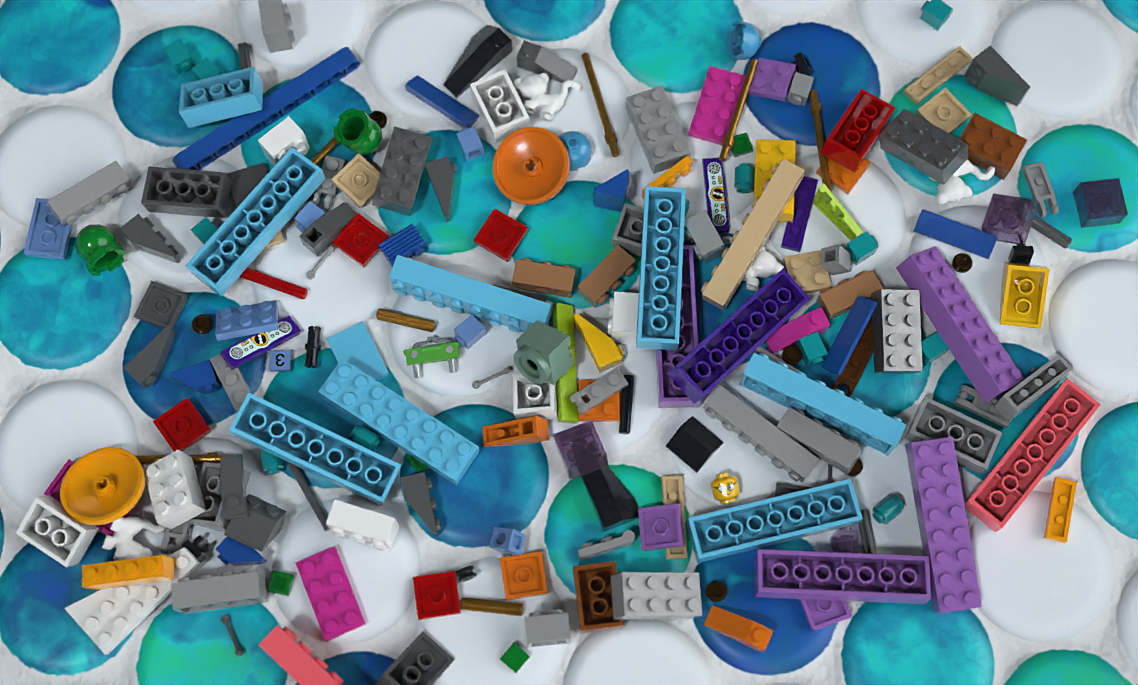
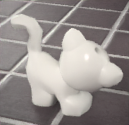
M547 73L539 75L530 74L524 78L515 79V88L521 92L523 97L529 99L523 105L527 114L533 116L536 111L541 110L540 117L547 121H552L555 114L564 105L569 87L577 91L581 88L580 84L576 81L567 80L561 84L559 94H546L547 83L549 82Z
M967 159L944 185L939 183L937 186L938 193L936 194L937 203H953L962 198L972 196L971 188L965 185V182L959 177L971 172L979 180H988L994 175L995 168L990 166L985 173H982L978 167L972 165ZM929 177V179L932 180L933 182H938V181L934 180L933 178Z
M731 236L721 239L723 244L732 245L733 243ZM762 246L742 281L746 282L748 290L758 291L760 283L757 277L766 279L773 274L776 275L783 269V265L777 262L776 258Z
M121 517L112 522L110 529L115 531L114 535H106L101 548L111 550L115 547L114 561L152 556L153 553L148 547H143L140 543L133 541L132 538L142 529H146L156 535L164 532L166 527L161 524L155 526L150 521L142 520L139 517Z

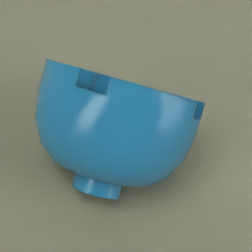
M743 21L733 22L731 26H734V28L728 32L726 41L727 52L731 51L732 55L729 57L735 60L749 59L754 56L761 46L759 32L751 23Z
M568 131L558 136L569 154V171H577L579 168L587 166L592 154L589 139L578 131Z

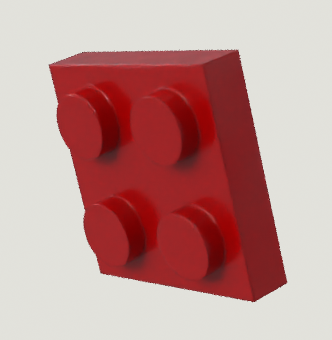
M494 208L473 241L475 244L508 262L527 233L528 227Z
M357 213L332 243L351 259L365 267L380 250L378 244L388 239L389 236Z
M185 398L153 421L174 452L176 450L183 452L211 432V429L188 398Z
M455 571L413 577L418 620L461 614Z

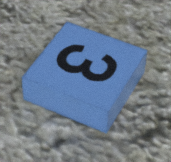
M270 350V372H291V350Z

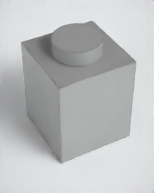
M795 72L786 101H790L794 105L805 106L814 77Z
M840 245L822 248L821 267L831 275L850 272L851 253Z

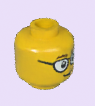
M728 472L716 474V479L710 483L714 500L720 501V504L736 501V497L740 494L737 478L733 475L729 476Z

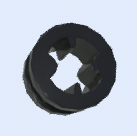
M473 565L456 571V575L460 577L458 579L459 583L477 576L473 572Z

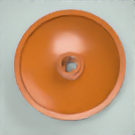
M525 127L508 135L499 145L493 160V176L499 190L507 198L522 205H538L552 199L565 185L570 170L569 154L564 143L554 133L541 127Z

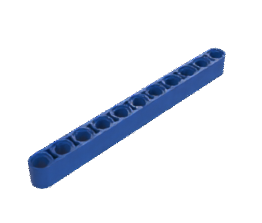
M349 47L340 49L265 97L262 102L261 111L234 117L175 155L172 162L177 169H203L356 70L360 65L359 60Z

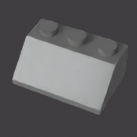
M204 462L198 482L206 511L186 522L225 532L231 519L227 520L223 516L220 464ZM244 470L245 485L247 488L251 472Z

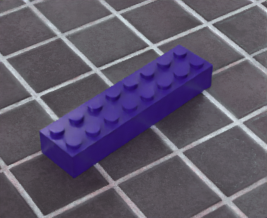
M783 268L671 368L667 374L694 404L697 403L799 310L810 297Z

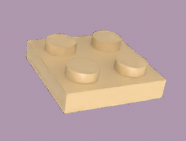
M946 87L916 111L920 118L949 134L972 116Z
M357 154L331 179V182L361 208L374 195L380 172L364 157Z
M821 250L783 258L785 271L806 294L819 292L826 287L832 288L829 273L821 267Z

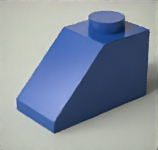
M210 359L170 372L176 382L201 394L213 393L217 388L221 387L218 375Z
M228 536L215 549L220 553L217 557L226 565L228 563H231L233 566L259 565L267 562L255 549Z

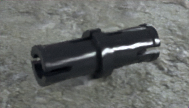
M313 326L308 327L304 364L306 368L311 367V360L312 368L318 367V351L321 350V345H319L321 328L315 326V334Z

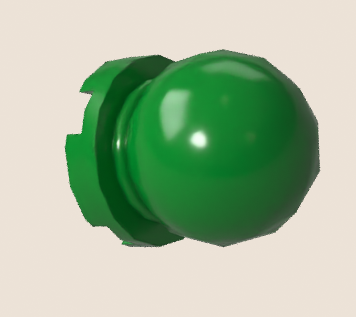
M352 108L346 110L338 117L340 120L337 123V127L334 126V136L339 143L349 148L355 154L360 155L371 154L379 148L382 141V130L378 123L365 112Z
M100 224L88 225L78 233L75 247L78 255L86 261V267L92 275L100 276V272L107 269L111 272L124 262L123 255L126 252L121 245L116 244L114 234L106 226Z

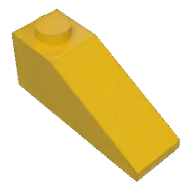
M578 313L574 314V323L599 373L621 364L624 354L620 345H616L613 339Z

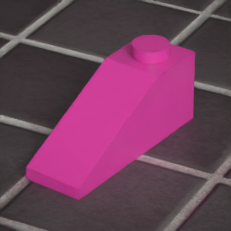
M821 307L779 327L765 342L770 352L775 354L784 350L787 346L796 345L800 338L818 332L819 335L826 333L830 323Z

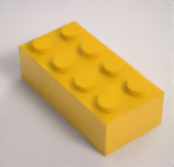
M756 140L754 200L762 195V187L767 180H771L773 176L772 171L777 163L780 164L785 159L795 164L796 140ZM794 194L777 222L791 221L793 223Z

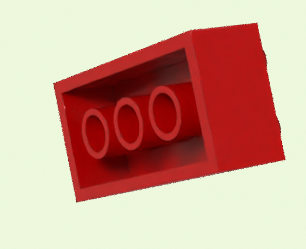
M861 89L827 138L821 154L855 173L879 137V134L889 122L895 107Z

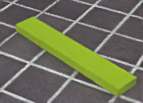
M555 303L552 305L553 328L569 335L570 345L568 347L572 350L570 354L573 356L574 365L556 382L558 422L576 424L579 422L578 407L569 399L577 392L573 305Z

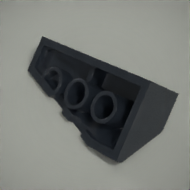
M486 25L472 37L444 82V87L457 99L470 88V84L482 78L513 51L512 40L500 28Z
M592 448L573 455L603 532L639 518L638 506L633 495Z

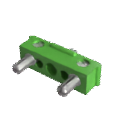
M431 336L427 337V341L415 343L412 349H405L403 353L406 356L407 366H413L414 378H417V371L418 378H421V364L448 361L449 371L453 373L452 360L455 373L457 372L455 359H460V343H450L448 339L435 340ZM430 339L434 343L447 342L446 344L415 348L418 345L428 344Z

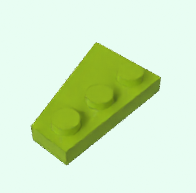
M823 183L816 192L813 204L852 241L860 236L863 231Z

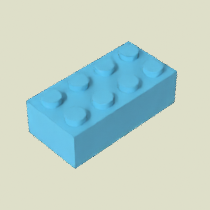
M250 67L181 84L179 113L188 128L261 111L263 82L255 67Z

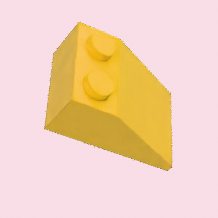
M1004 262L999 324L1041 329L1049 268L1039 265Z

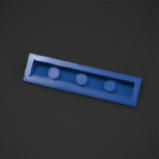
M418 75L405 84L406 91L462 128H471L479 118L478 114Z
M926 210L920 212L913 232L989 259L998 238L997 236Z
M862 296L856 298L822 364V368L833 374L841 375L877 306L876 301Z

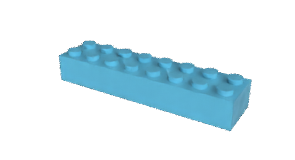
M291 147L185 265L190 273L222 297L326 179L322 169Z
M645 186L636 348L673 351L678 349L685 188Z
M397 255L389 275L392 288L399 295L406 296L408 294L418 301L425 302L426 300L432 302L434 306L439 308L444 306L451 308L453 312L458 314H473L477 320L485 319L495 326L504 325L513 332H525L537 320L549 326L552 317L551 304L400 255Z
M753 353L739 385L782 406L800 409L805 413L806 417L817 419L824 426L834 429L887 456L897 447L906 427V424L902 423L901 419L895 416L889 417L883 414V411L879 408H870L864 405V402L860 399H851L845 396V393L841 390H832L826 387V384L822 381H813L807 378V375L803 372H794L788 369V366L784 363H775L762 353Z
M344 359L340 360L318 391L321 398L399 449L410 454L421 463L427 465L456 486L480 452L479 446Z
M249 392L229 428L230 435L382 506L401 467L400 464Z
M847 479L690 517L687 519L686 524L696 561L701 563L857 525L863 520L852 481Z

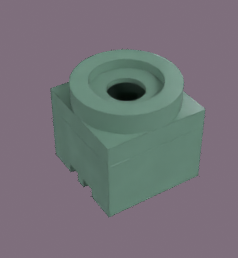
M538 320L516 339L518 350L513 355L514 363L520 373L533 383L543 384L546 381L554 385L574 365L573 356L570 354L572 350L568 347L570 345L569 335Z

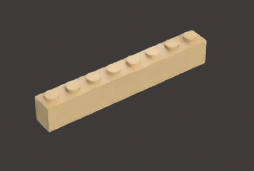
M785 159L780 164L777 163L775 165L771 180H767L764 183L762 195L754 200L752 204L753 210L750 214L747 213L745 215L741 230H737L731 240L733 241L730 248L726 247L721 256L723 258L720 265H715L711 273L713 277L710 282L706 281L701 289L703 300L723 311L804 177V169Z

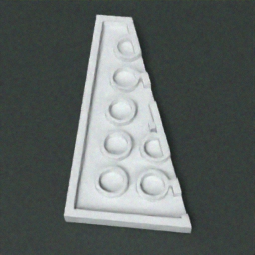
M182 548L168 555V557L174 558V580L101 589L66 607L65 610L105 655H108L172 592L171 583L178 582L179 578H186L200 564L187 548Z

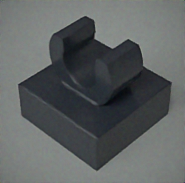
M801 52L794 55L796 61L791 62V64L798 66L797 73H804L809 76L815 72L806 55Z
M1016 240V246H1012L1008 257L1009 263L1030 264L1034 254L1033 246H1026L1025 241Z
M198 536L194 539L193 543L187 540L182 546L187 548L201 563L206 559L203 553L207 552L211 546L206 544L200 548L199 543L203 538Z

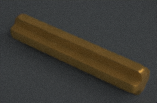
M379 308L376 314L377 319L428 332H433L435 329V321L382 308Z
M463 597L460 602V609L522 616L523 604Z

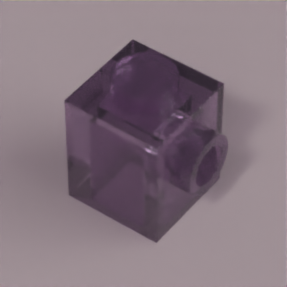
M851 527L839 528L830 538L831 549H834L836 553H859L858 531H853Z

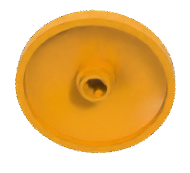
M106 447L89 452L78 459L65 474L60 488L61 503L67 513L74 520L82 524L103 525L113 522L127 514L139 501L145 487L144 469L131 452L122 448Z

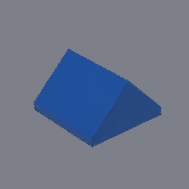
M628 169L594 188L593 204L595 207L622 212L629 185L630 172Z

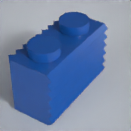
M413 224L378 244L391 267H393L397 255L406 258L418 257L426 249L425 241Z

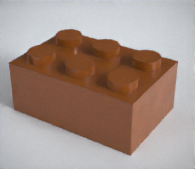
M975 112L959 138L968 144V160L972 164L987 171L988 167L993 166L995 168L994 175L1002 180L1011 171L1027 139Z
M615 561L573 566L580 634L622 629L624 626L623 620H614L611 576L617 574Z

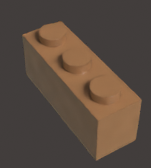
M617 245L577 286V293L594 308L599 304L603 305L609 298L608 294L612 290L616 291L626 276L630 277L636 269V260Z
M527 258L516 259L512 288L571 298L576 269H572L568 265L554 266L549 262L536 263Z
M873 270L867 273L862 271L851 280L844 279L837 284L838 286L832 289L830 287L824 288L819 292L820 294L816 301L820 308L822 307L829 321L850 311L858 296L872 300L871 293L883 289Z

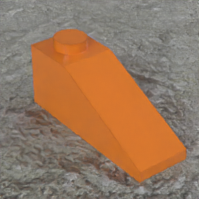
M538 416L482 427L484 447L533 444L549 441L548 420Z
M713 605L704 622V626L761 653L765 651L773 633V630L759 623Z

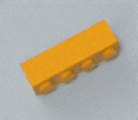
M165 555L82 565V587L92 590L174 580V558Z

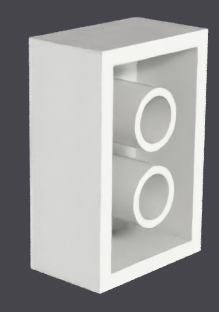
M506 70L470 84L471 95L494 142L505 139L518 129L530 127V118Z
M176 450L143 468L158 524L173 529L206 511L192 457L180 450Z
M50 495L35 498L16 534L65 567L80 563L99 528L95 525L77 522L67 513L62 503Z
M335 499L326 522L330 531L334 532L333 535L345 538L347 535L353 538V541L360 544L369 542L374 548L383 551L386 548L392 549L399 528L398 522L393 517Z

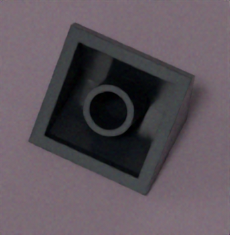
M692 416L679 427L666 447L693 471L698 473L724 442Z

